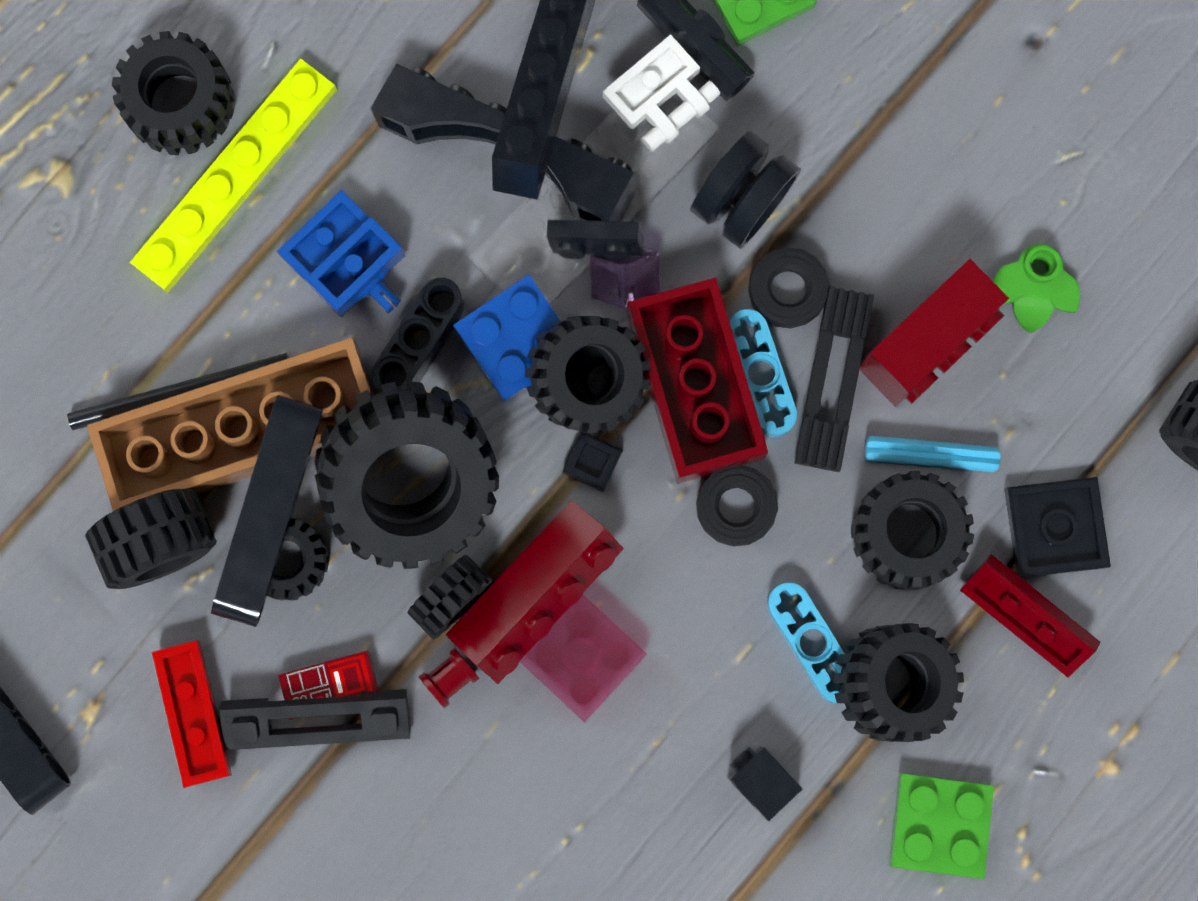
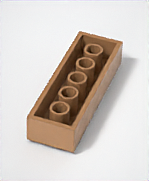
M351 337L89 424L87 428L112 509L115 511L129 503L159 492L172 489H193L198 495L251 477L277 395L323 408L322 418L310 457L315 456L316 449L323 447L320 436L326 425H337L334 414L344 404L350 409L356 406L358 403L355 396L367 389L371 396L374 393L359 347Z

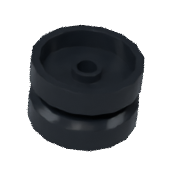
M747 131L720 159L707 177L690 208L693 214L705 223L711 224L719 221L733 207L724 222L722 236L740 249L744 248L770 218L793 186L801 171L800 167L782 155L773 158L759 173L758 171L767 158L769 144L752 131Z

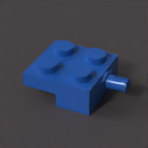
M342 190L276 251L341 318L359 300L369 295L386 310V313H390L394 308L383 295L395 307L401 302V299L383 282L388 272L405 257L403 248L371 216L368 217Z
M528 274L454 324L453 327L478 362L479 367L502 401H506L523 388L531 386L530 378L525 377V367L530 368L532 359L527 358L530 348H536L539 344L536 340L541 332H548L551 329L549 325L560 321V319Z

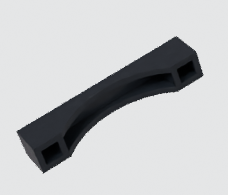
M396 63L370 109L380 128L415 144L436 140L468 139L496 145L507 108L495 102H490L489 105H486L474 99V96L461 86L452 84L449 88L436 82L430 73L419 67H413L410 70ZM556 137L545 175L550 178L564 197L572 216L581 221H621L638 190L635 172L632 171V168L626 162L616 157L605 159L592 153V150L579 140L570 138L568 141Z

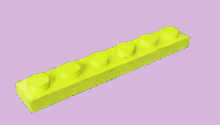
M300 58L130 263L165 292L169 293L337 91L335 84Z

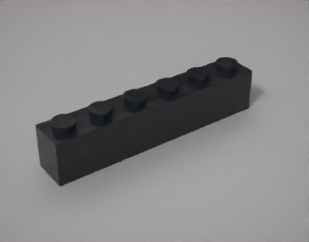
M595 0L539 1L492 155L493 191L538 200Z

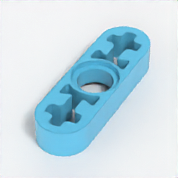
M751 309L740 310L730 318L729 322L764 435L773 438L784 436L794 426L797 419V410L768 324L759 312ZM746 320L750 327L757 325L759 329L753 336L756 350L764 345L767 352H755L746 359H743L741 353H748L750 348L747 339L744 336L737 337L735 332L740 329L741 321ZM755 362H766L773 368L774 379L771 383L760 386L750 380L748 369ZM778 387L781 394H775L773 400L777 410H786L787 416L782 420V427L776 428L773 421L765 422L763 417L769 412L766 397L757 402L755 395L769 394Z
M783 583L774 588L767 599L768 613L819 695L830 703H837L834 694L839 692L837 690L829 692L826 689L825 685L831 680L825 668H821L816 674L812 664L825 661L833 652L837 658L840 654L845 653L805 589L795 583ZM781 592H785L789 597L795 594L799 597L800 602L795 608L801 619L808 612L814 619V622L798 627L793 635L787 628V625L796 623L792 615L788 611L780 614L776 608L781 603L779 596ZM817 630L824 636L826 646L819 656L811 657L801 650L800 638L805 631ZM836 662L829 663L835 673H841L842 666L836 664Z

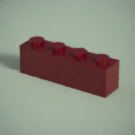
M571 500L445 636L477 667L499 684L507 674L516 669L520 660L531 648L550 632L552 626L570 606L580 600L584 591L603 571L613 564L615 558L624 548L603 525Z

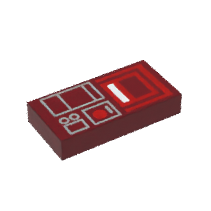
M368 650L278 675L284 700L359 696L360 692L379 691Z

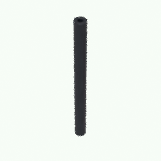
M287 353L279 354L67 414L68 422L72 430L81 429L89 424L288 359L289 357Z

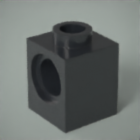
M749 746L729 764L734 772L728 777V780L767 821H770L803 790L765 747H760L754 752Z

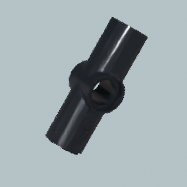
M687 0L637 1V7L666 38L671 34L700 66L702 77L707 82L711 81L720 91L719 96L725 101L734 98L754 77L755 72L725 41V35L718 23L704 10L699 9L697 11Z

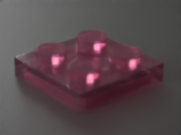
M582 595L580 600L570 606L557 620L550 632L540 639L520 660V663L585 723L643 660L647 653L588 598Z

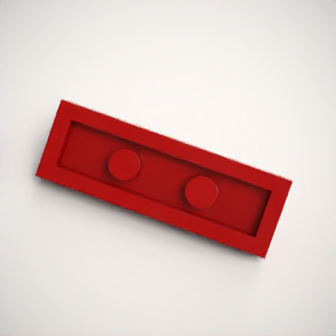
M195 640L152 652L183 788L232 776L201 642Z

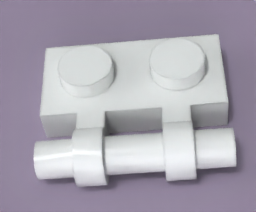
M670 34L603 91V98L631 129H634L645 118L653 129L645 134L641 140L653 152L662 143L669 144L679 136L678 130L694 116L700 118L710 109L708 104L720 95V91L711 81H708L699 90L689 82L700 73V66ZM677 93L683 100V103L666 116L659 107Z

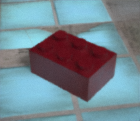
M969 259L868 354L860 365L859 370L895 407L905 398L912 404L938 379L933 372L935 369L938 368L944 374L972 347L966 341L969 337L977 343L1005 316L999 308L1009 297Z

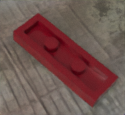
M992 554L969 576L960 589L962 593L1067 678L1097 651L1100 645V641Z

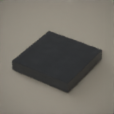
M1098 477L1014 486L1004 489L1015 568L1018 576L1028 578L1111 567Z

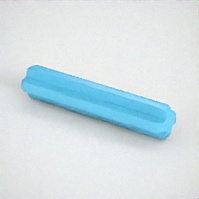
M873 435L869 436L865 443V459L874 462L995 472L999 469L1001 458L1000 449L993 446Z

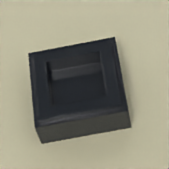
M581 431L562 473L604 492L623 450Z

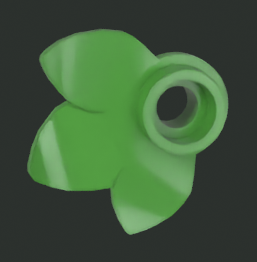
M1035 244L1028 247L1020 255L1018 262L1001 267L992 280L1009 297L1004 304L1013 303V312L1016 320L1028 333H1033L1045 325L1051 317L1054 308L1067 313H1075L1078 310L1080 302L1079 285L1076 279L1063 270V260L1060 254L1049 245ZM1036 260L1042 261L1046 265V273L1042 275L1035 273L1032 269V262Z

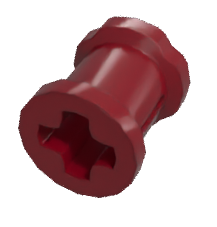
M455 647L449 652L450 657L429 674L423 672L418 676L444 709L450 705L449 699L469 682L475 683L480 679Z

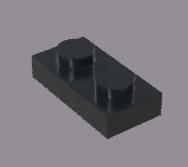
M548 220L546 238L554 254H558L563 258L581 259L585 257V254L603 255L611 260H627L631 255L643 256L644 237L639 222Z

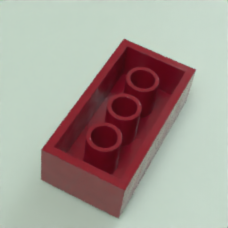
M716 277L627 302V316L631 329L635 333L633 335L635 341H641L645 348V351L640 353L641 358L649 360L650 370H646L644 373L646 380H650V394L677 484L708 476L716 471L737 465H746L764 460L768 454L767 445Z

